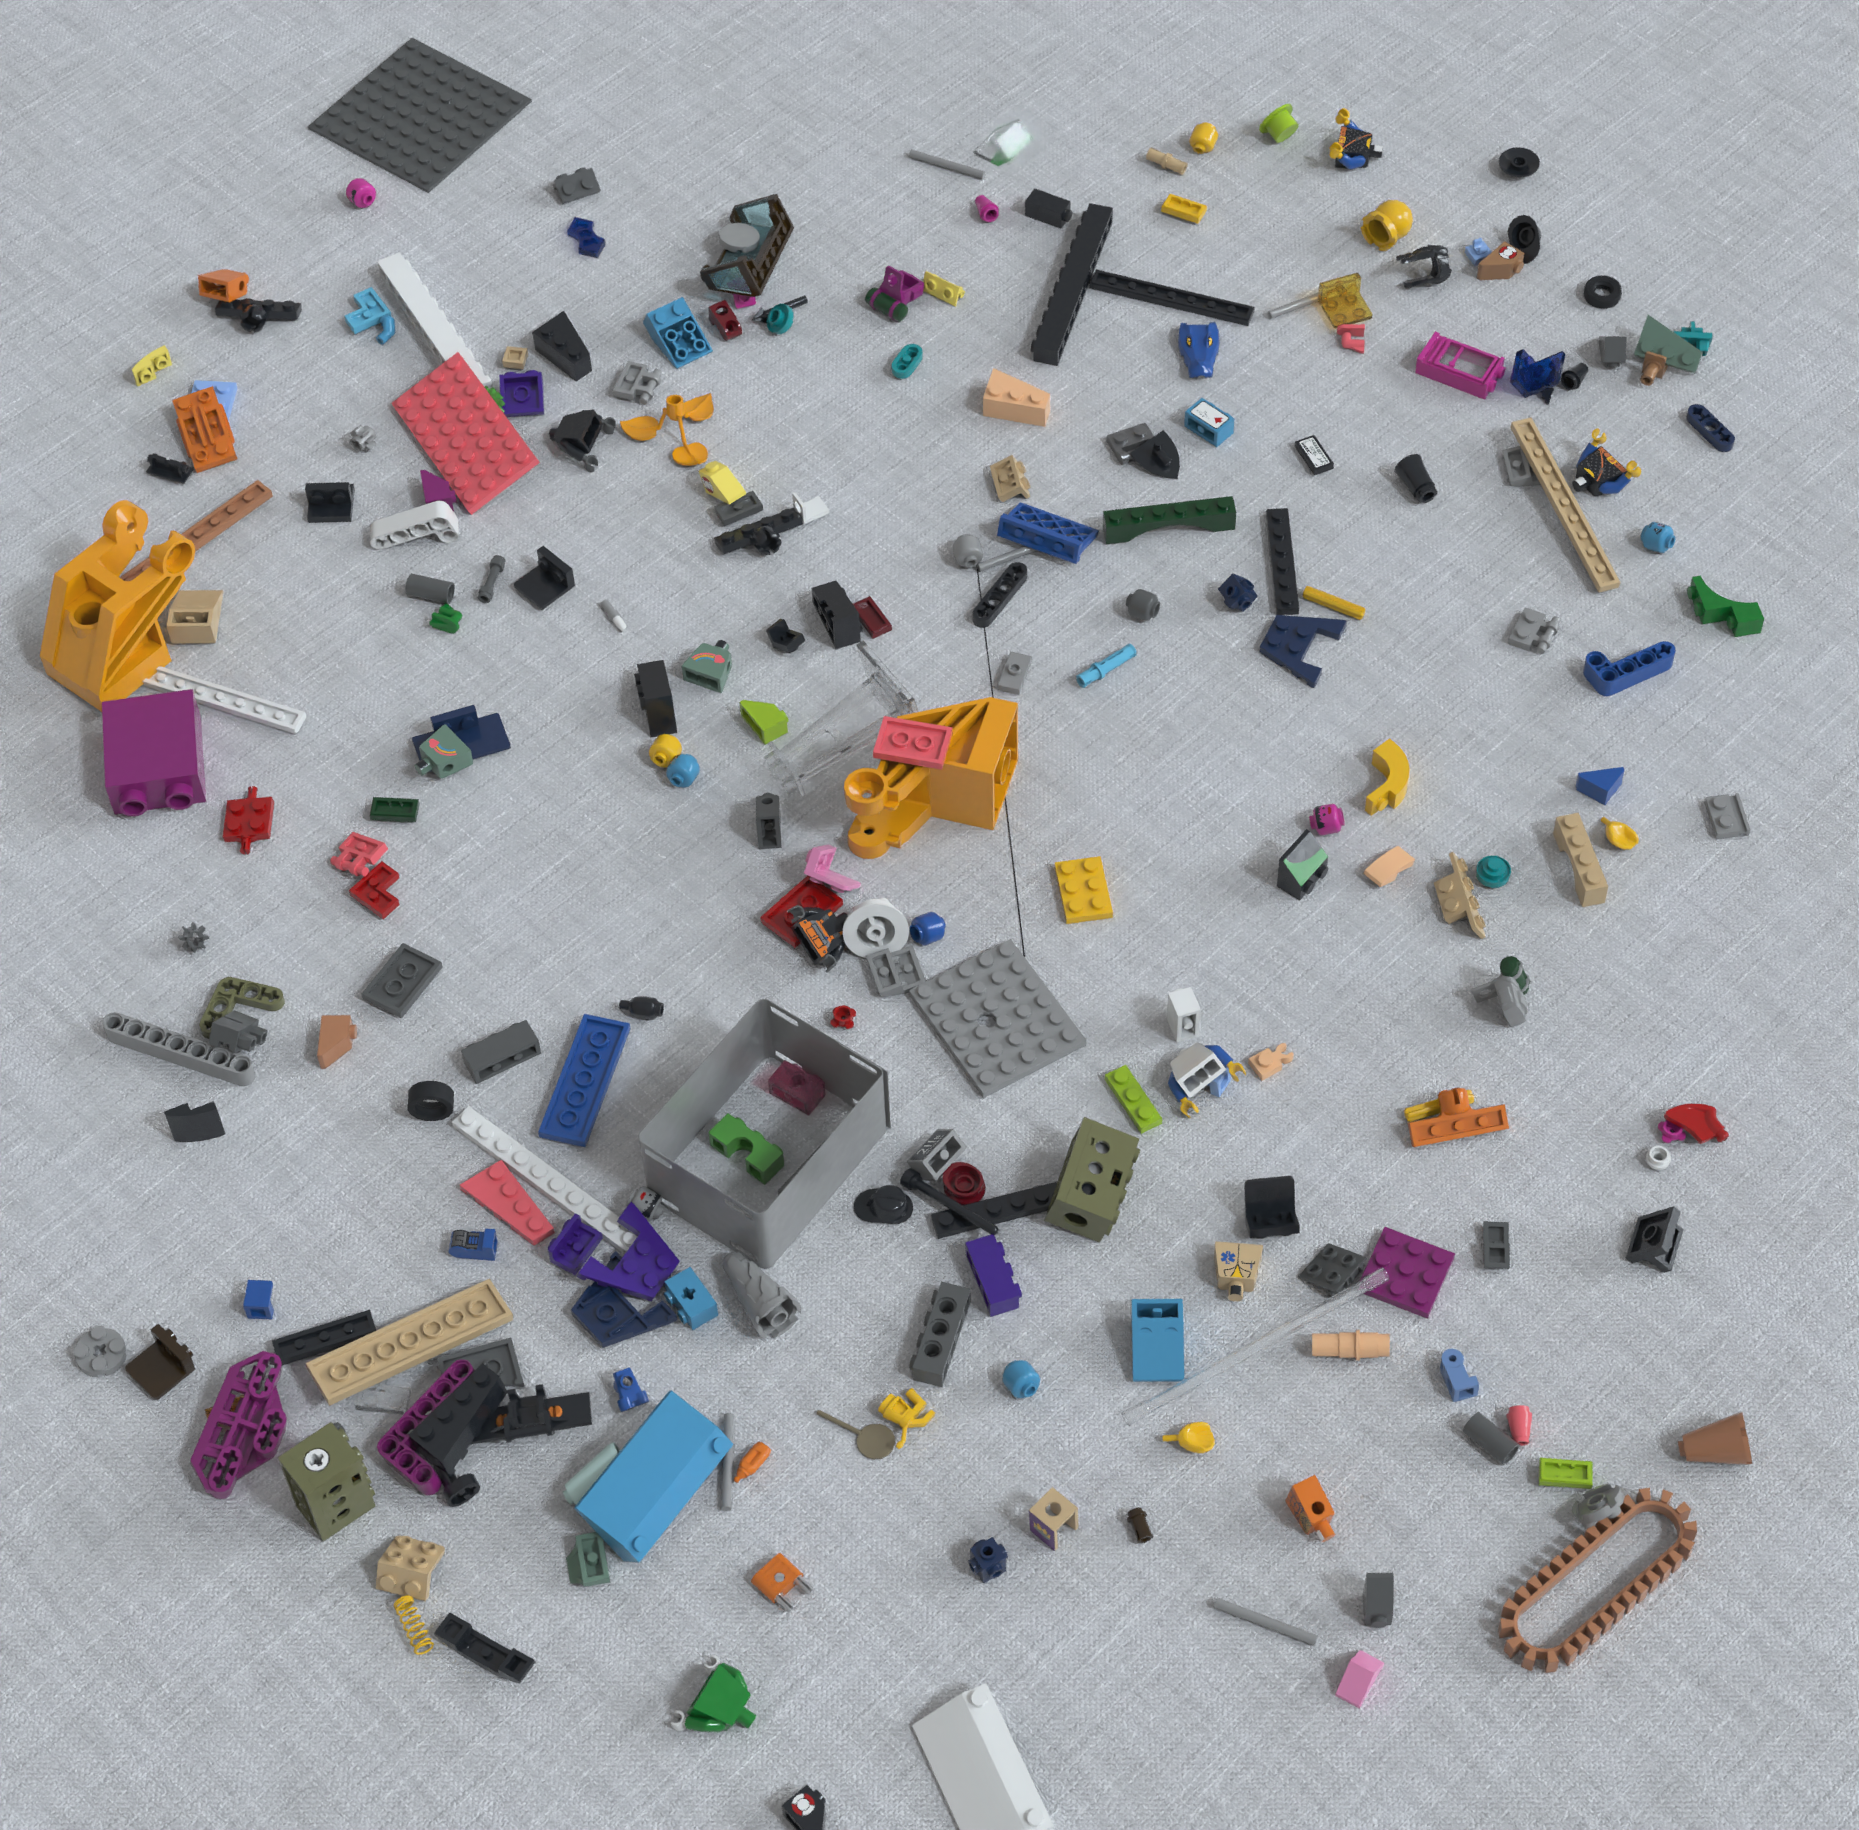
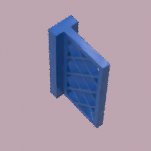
M1020 502L1008 515L1003 513L1000 516L997 536L1077 564L1080 561L1081 553L1098 536L1099 530Z

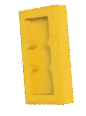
M1169 194L1161 206V212L1199 224L1207 211L1206 205L1173 194Z

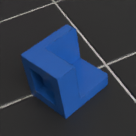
M248 1280L243 1304L247 1319H273L274 1309L271 1303L272 1281Z

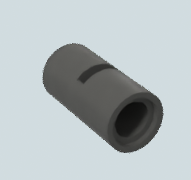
M411 573L408 576L405 591L410 596L450 604L454 597L455 584Z
M1480 1412L1475 1413L1463 1428V1432L1503 1465L1507 1464L1515 1456L1520 1447L1515 1440Z

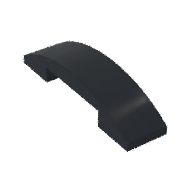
M450 1612L434 1632L438 1639L466 1659L501 1678L520 1684L536 1663L534 1659L515 1648L510 1650L477 1632L470 1623Z

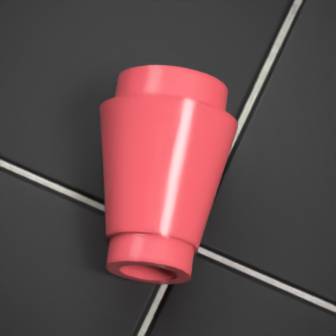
M1516 1405L1509 1407V1413L1506 1416L1512 1439L1520 1446L1528 1445L1532 1413L1529 1411L1528 1406Z

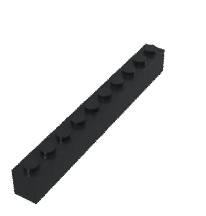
M1089 203L1087 210L1083 211L1081 225H1078L1076 228V239H1072L1070 253H1067L1065 257V267L1060 269V280L1055 282L1054 295L1049 297L1048 310H1044L1042 325H1039L1037 328V339L1033 340L1031 344L1034 362L1058 366L1113 223L1112 207Z

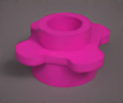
M1667 1120L1658 1124V1129L1663 1135L1662 1140L1665 1143H1670L1674 1140L1683 1141L1686 1138V1133L1683 1132L1681 1127Z

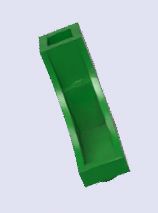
M1701 575L1692 577L1687 593L1689 599L1693 600L1695 615L1699 616L1702 625L1727 621V626L1729 629H1732L1735 637L1761 633L1764 617L1758 602L1744 603L1726 599L1712 591L1705 584Z

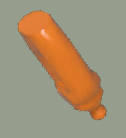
M762 1442L754 1444L740 1460L734 1482L738 1483L740 1479L753 1475L769 1457L771 1449Z

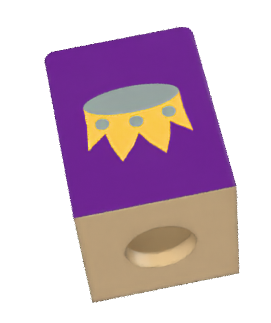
M1052 1487L1029 1510L1030 1531L1055 1551L1058 1548L1057 1530L1064 1523L1074 1530L1079 1526L1078 1508ZM1050 1505L1051 1511L1057 1516L1048 1515L1045 1511L1046 1507Z

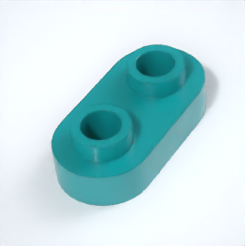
M917 344L904 346L892 362V374L899 379L910 377L923 359L922 348Z

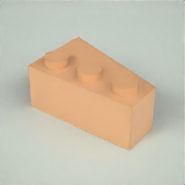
M993 368L983 396V416L1045 427L1050 413V394Z

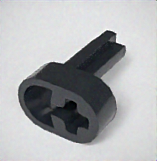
M433 1464L445 1488L443 1495L449 1506H460L479 1492L480 1485L474 1474H464L457 1478L454 1473L450 1478L443 1470Z

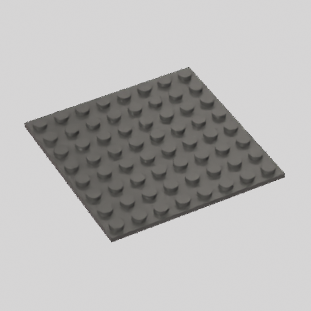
M411 38L308 126V129L429 193L532 102V99Z

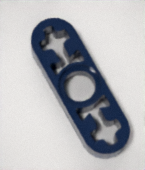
M1691 405L1686 416L1688 423L1716 450L1720 452L1731 451L1735 436L1703 405ZM1713 426L1716 428V430L1710 431L1707 430L1705 427Z

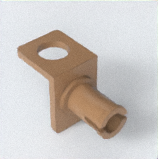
M1649 351L1646 352L1642 368L1643 375L1640 378L1642 384L1650 386L1653 384L1655 377L1663 378L1668 368L1665 365L1667 359L1665 356Z

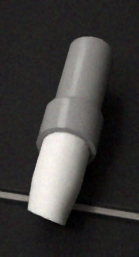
M603 600L601 606L608 614V618L623 632L627 626L622 620L621 615L608 600Z

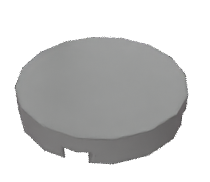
M731 223L720 229L719 243L726 250L736 253L737 250H742V253H748L755 250L759 245V232L748 224Z

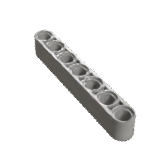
M116 1012L107 1014L102 1020L106 1036L114 1044L239 1086H248L255 1080L252 1062L245 1055L233 1053L221 1047H214L207 1042Z

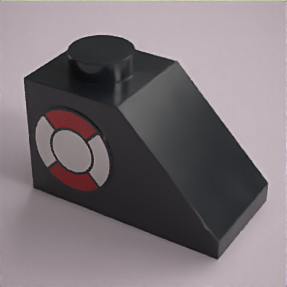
M806 1785L782 1805L783 1816L795 1830H825L826 1800L817 1789L813 1791Z

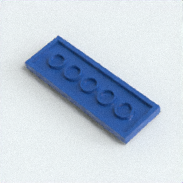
M589 1014L583 1015L539 1128L538 1134L540 1138L586 1148L630 1032V1023Z

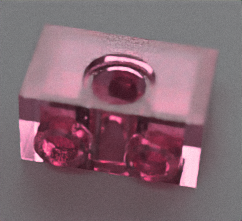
M786 1060L783 1061L768 1080L769 1094L808 1116L826 1096L825 1082L819 1076L811 1075L798 1064H791Z

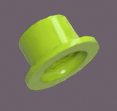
M1285 104L1271 112L1260 124L1259 131L1263 134L1269 132L1276 143H1281L1291 137L1299 127V124L1291 115L1292 105Z

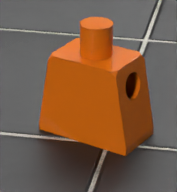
M228 269L198 275L199 295L231 302L247 294L249 277L244 272L241 273Z

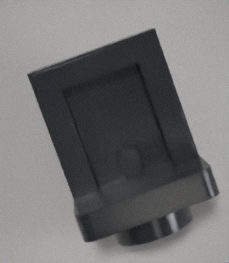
M779 619L766 630L773 648L787 653L794 652L805 642L803 634L790 630L784 619Z

